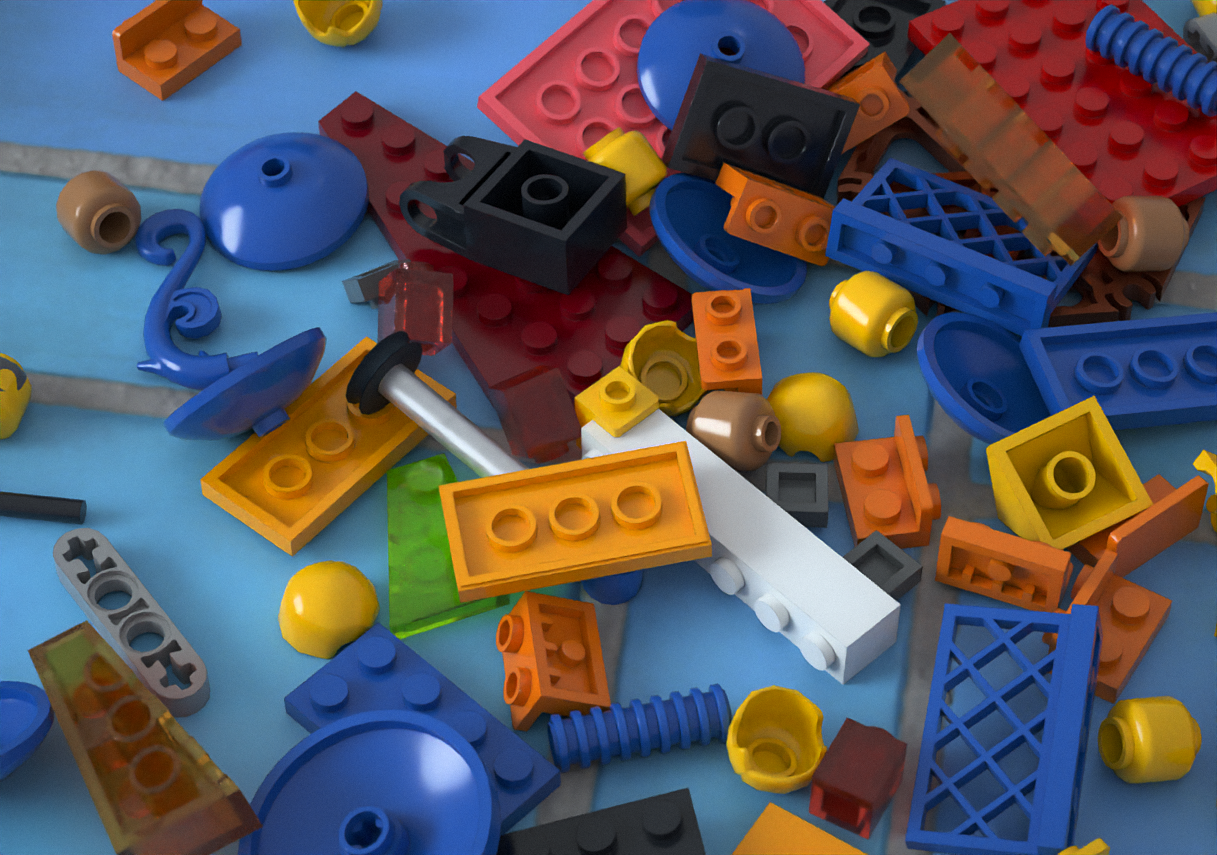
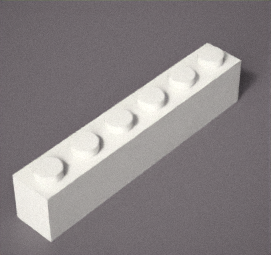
M657 409L620 437H613L593 420L581 428V460L681 441L687 442L712 544V557L696 559L694 561L711 574L713 581L723 592L729 595L735 594L753 609L758 619L767 629L773 632H780L801 650L804 658L814 668L826 670L844 685L896 643L901 604L660 409Z

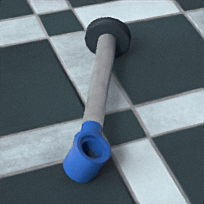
M398 331L388 335L374 346L355 369L347 385L346 399L348 403H359L361 414L370 415L381 410L391 402L481 478L529 469L414 374L421 361L423 349L420 343H409L410 339L407 332ZM644 569L582 580L583 588L591 598L602 604L618 605L626 603L634 598L641 589Z

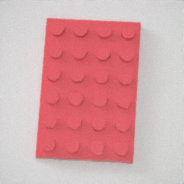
M592 0L483 92L478 98L477 108L518 146L526 139L587 160L583 152L616 128L621 127L624 133L629 131L641 132L662 159L672 131L657 119L644 100L638 83L637 60L642 40L653 21L666 9L683 0ZM747 0L768 10L792 33L803 56L805 84L826 90L867 53L870 43L821 0ZM719 48V50L725 55H736V53L730 49ZM667 168L665 178L684 172ZM627 207V229L619 237L638 257L658 241L650 217L649 207L636 216Z

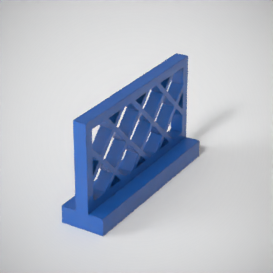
M890 157L853 201L843 198L833 209L825 256L861 271L877 272L907 290L961 312L985 318L1000 325L1005 330L1023 336L1024 331L1027 329L1048 328L1051 313L1095 256L1098 241L1094 237ZM892 181H895L916 191L893 194L889 185ZM956 205L966 209L968 212L945 214L941 206ZM926 208L930 216L907 218L903 210ZM880 212H888L889 216L884 215ZM1006 225L1019 230L1020 233L998 235L994 226ZM977 228L982 237L960 240L955 231ZM932 233H940L941 237ZM1059 246L1075 252V254L1052 257L1046 247ZM1030 249L1035 259L1013 261L1008 252ZM984 254H992L994 258H991ZM1046 275L1048 280L1041 278L1039 276Z
M945 603L905 838L907 849L959 855H1058L1063 850L1074 846L1103 641L1098 606L1072 604L1071 614ZM958 625L985 627L996 639L970 659H967L955 645ZM1002 629H1011V630H1009L1008 632L1005 633ZM1033 631L1058 633L1056 650L1035 665L1015 645ZM1006 651L1024 672L998 691H995L978 670ZM953 658L959 666L950 672ZM1052 670L1051 684H1049L1043 676ZM969 677L987 699L958 718L945 703L946 694ZM1034 683L1048 699L1047 709L1024 725L1006 702ZM997 709L1015 732L986 751L968 729ZM944 717L950 725L941 731L942 718ZM1044 729L1041 745L1034 735ZM960 736L978 758L948 778L935 762L937 751ZM1025 742L1039 758V765L1036 771L1015 785L996 762ZM988 769L1006 792L976 812L959 789ZM934 776L940 785L931 791ZM1035 789L1033 805H1031L1025 796ZM949 796L968 817L966 821L949 833L924 830L927 812ZM1016 803L1030 819L1027 841L1000 839L987 823ZM978 830L983 837L972 836L971 834Z

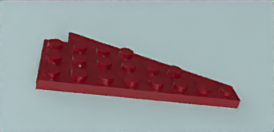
M357 91L318 121L320 135L334 139L346 146L362 164L369 186L368 213L399 260H411L418 279L417 282H414L415 286L497 414L504 421L508 422L543 389L575 409L574 397L621 365L626 345L645 325L670 320L676 322L677 328L683 332L694 322L692 294L613 246L608 249L569 295H565L469 260L422 236L407 223L401 213L399 205L400 195L411 183L417 181L453 182L444 169L443 150L447 146ZM458 153L461 163L472 171L475 163ZM415 199L418 208L423 214L432 219H437L436 213L431 206Z

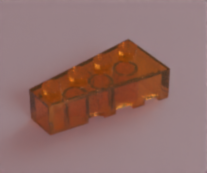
M950 33L899 81L939 124L941 128L935 133L939 140L957 158L963 153L970 158L963 166L985 190L992 185L999 190L992 197L996 204L1015 223L1022 217L1026 219L1029 225L1022 230V233L1045 257L1055 250L1072 266L1123 218L1015 100Z
M87 620L28 650L116 855H210L263 827L240 788L227 774L220 770L202 746L182 728L164 704L143 685L133 670Z

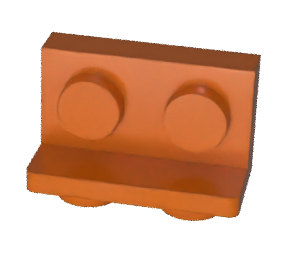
M155 0L131 18L126 19L112 32L118 71L162 101L242 45L240 29L204 6L202 0Z
M886 52L881 53L835 81L826 89L827 91L851 97L860 104L841 154L905 117L910 112V105L895 83L897 69Z
M723 163L715 184L732 195L730 201L732 207L724 224V230L727 233L819 266H825L828 263L829 257L825 256L832 213L835 208L834 205L816 195Z
M751 289L693 293L692 312L702 389H723V391L758 393L762 395V371Z
M909 414L896 416L894 437L834 443L833 462L854 548L876 530L900 549L929 546L932 520H939L941 518V498L937 484L927 483L925 472L928 471L926 441L923 435H914Z
M948 516L941 533L935 581L1028 610L1054 613L1057 608H1060L1072 576L1073 564L1070 562V552L1053 548L1047 543L1030 541L994 530L982 523L968 522Z
M1107 548L1095 567L1086 564L1080 571L1070 595L1073 601L1067 611L1057 608L1054 613L1071 614L1072 604L1099 607L1103 641L1095 696L1115 704L1167 620L1172 600L1116 575L1115 571L1119 553ZM1044 632L1042 642L1049 645L1048 655L1056 650L1058 633Z
M525 591L510 613L505 614L501 618L496 632V646L498 651L502 652L506 676L503 696L506 704L510 705L513 729L527 732L542 712L569 717L570 712L574 710H579L582 716L588 715L590 708L599 706L602 712L609 711L611 702L594 603Z

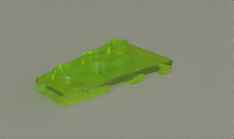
M445 453L387 470L390 632L399 639L510 604L509 594L460 603L438 487L439 485L458 482Z

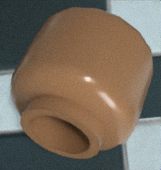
M91 170L83 172L69 180L61 190L56 204L57 219L63 230L79 246L91 253L105 255L119 251L130 243L141 223V207L135 195L118 179L103 171Z
M1127 195L1116 199L1100 217L1097 228V241L1103 255L1107 256L1111 264L1119 270L1125 272H1161L1170 269L1180 258L1182 251L1186 248L1189 241V226L1172 199L1162 196Z
M712 391L704 396L699 404L692 409L687 420L686 431L731 468L738 471H756L768 461L772 452L776 450L781 439L780 422L775 416L770 402L758 393Z

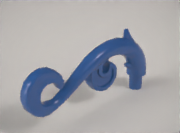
M167 209L148 217L139 226L135 236V244L139 255L150 263L169 266L176 261L175 252L172 248L160 246L161 242L169 236L185 234L189 236L190 243L151 299L145 315L143 329L145 349L150 359L138 362L136 367L140 371L157 374L186 388L204 390L259 354L255 351L229 358L227 352L209 355L205 351H199V356L183 352L172 341L170 329L175 320L176 328L180 335L196 339L208 336L220 325L222 314L216 296L208 289L200 287L184 288L200 261L205 248L207 234L202 220L194 213L183 209Z

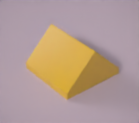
M1095 396L1001 439L986 448L998 519L1021 538L1030 541H1041L1051 545L1053 548L1064 550L1153 505Z

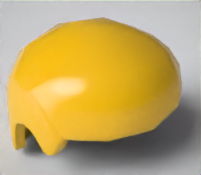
M382 0L293 1L298 16L310 35L321 43L337 47L353 46L365 40L377 26L383 5Z
M666 320L645 325L626 345L620 367L658 396V409L668 417H676L689 412L707 393V390L701 387L696 338L679 330L676 322Z
M808 372L785 377L774 385L767 398L781 425V439L778 446L790 457H793L798 451H809L822 462L831 461L833 459L834 443L852 442L859 432L856 412L850 393L844 385L827 374Z
M329 560L304 567L296 572L288 581L278 614L282 637L298 652L322 659L334 657L342 645L356 641L373 627L380 610L376 588L356 566L343 561L335 562Z
M772 685L752 691L738 707L728 728L726 747L734 772L741 776L744 783L759 791L786 794L808 786L821 768L822 760L825 758L828 750L823 742L822 722L824 716L819 707L801 692L794 689Z

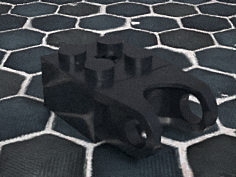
M473 136L457 137L443 150L444 169L453 182L417 181L411 183L400 195L399 199L401 213L405 220L422 236L469 260L565 295H569L627 229L625 173L526 139L518 147ZM458 153L465 154L473 159L475 165L472 171L461 163ZM415 199L431 206L436 213L437 219H432L423 214L418 208Z

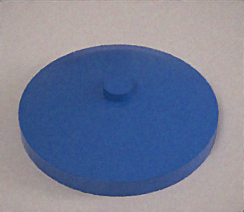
M380 709L365 711L336 720L318 729L290 749L277 762L263 780L249 805L240 834L238 855H496L501 832V808L498 791L490 771L466 738L445 722L430 715L410 710Z

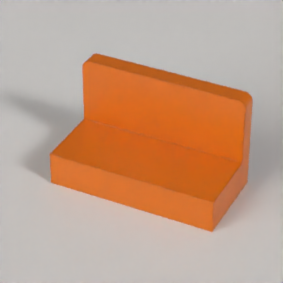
M1158 474L1143 484L1153 503L1152 506L1066 549L1084 565L1088 564L1092 567L1096 566L1107 548L1119 553L1115 574L1123 578L1199 527L1209 483L1198 475L1176 489Z

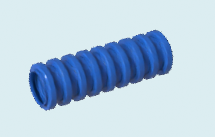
M1112 4L1096 14L1086 33V48L1093 52L1100 51L1102 57L1107 60L1114 59L1115 64L1121 68L1129 67L1130 73L1136 76L1143 75L1144 81L1152 85L1158 82L1160 90L1166 93L1172 91L1173 97L1180 101L1187 99V104L1194 109L1202 107V113L1208 117L1217 115V62L1211 61L1208 63L1207 57L1200 53L1193 55L1192 49L1186 45L1178 47L1177 40L1170 36L1164 38L1163 33L1155 28L1149 30L1148 24L1141 20L1135 22L1132 15L1126 12L1121 14L1120 9Z
M717 683L711 684L708 692L704 693L698 687L691 688L689 696L682 697L679 691H674L670 693L667 700H662L659 695H653L650 697L649 703L642 704L637 698L630 701L629 707L622 708L621 704L616 702L610 704L609 711L602 712L599 706L590 708L588 715L583 716L579 710L571 711L570 718L562 719L559 714H553L550 716V722L547 723V731L554 765L558 767L561 773H566L570 771V765L578 764L581 769H587L590 767L591 761L598 760L602 766L610 764L611 757L618 756L622 762L629 761L631 753L638 752L640 757L644 758L649 757L651 749L658 748L661 754L670 752L672 745L677 744L681 750H686L690 748L693 741H698L701 746L709 745L711 738L717 737L721 743L727 742L732 713L727 694Z

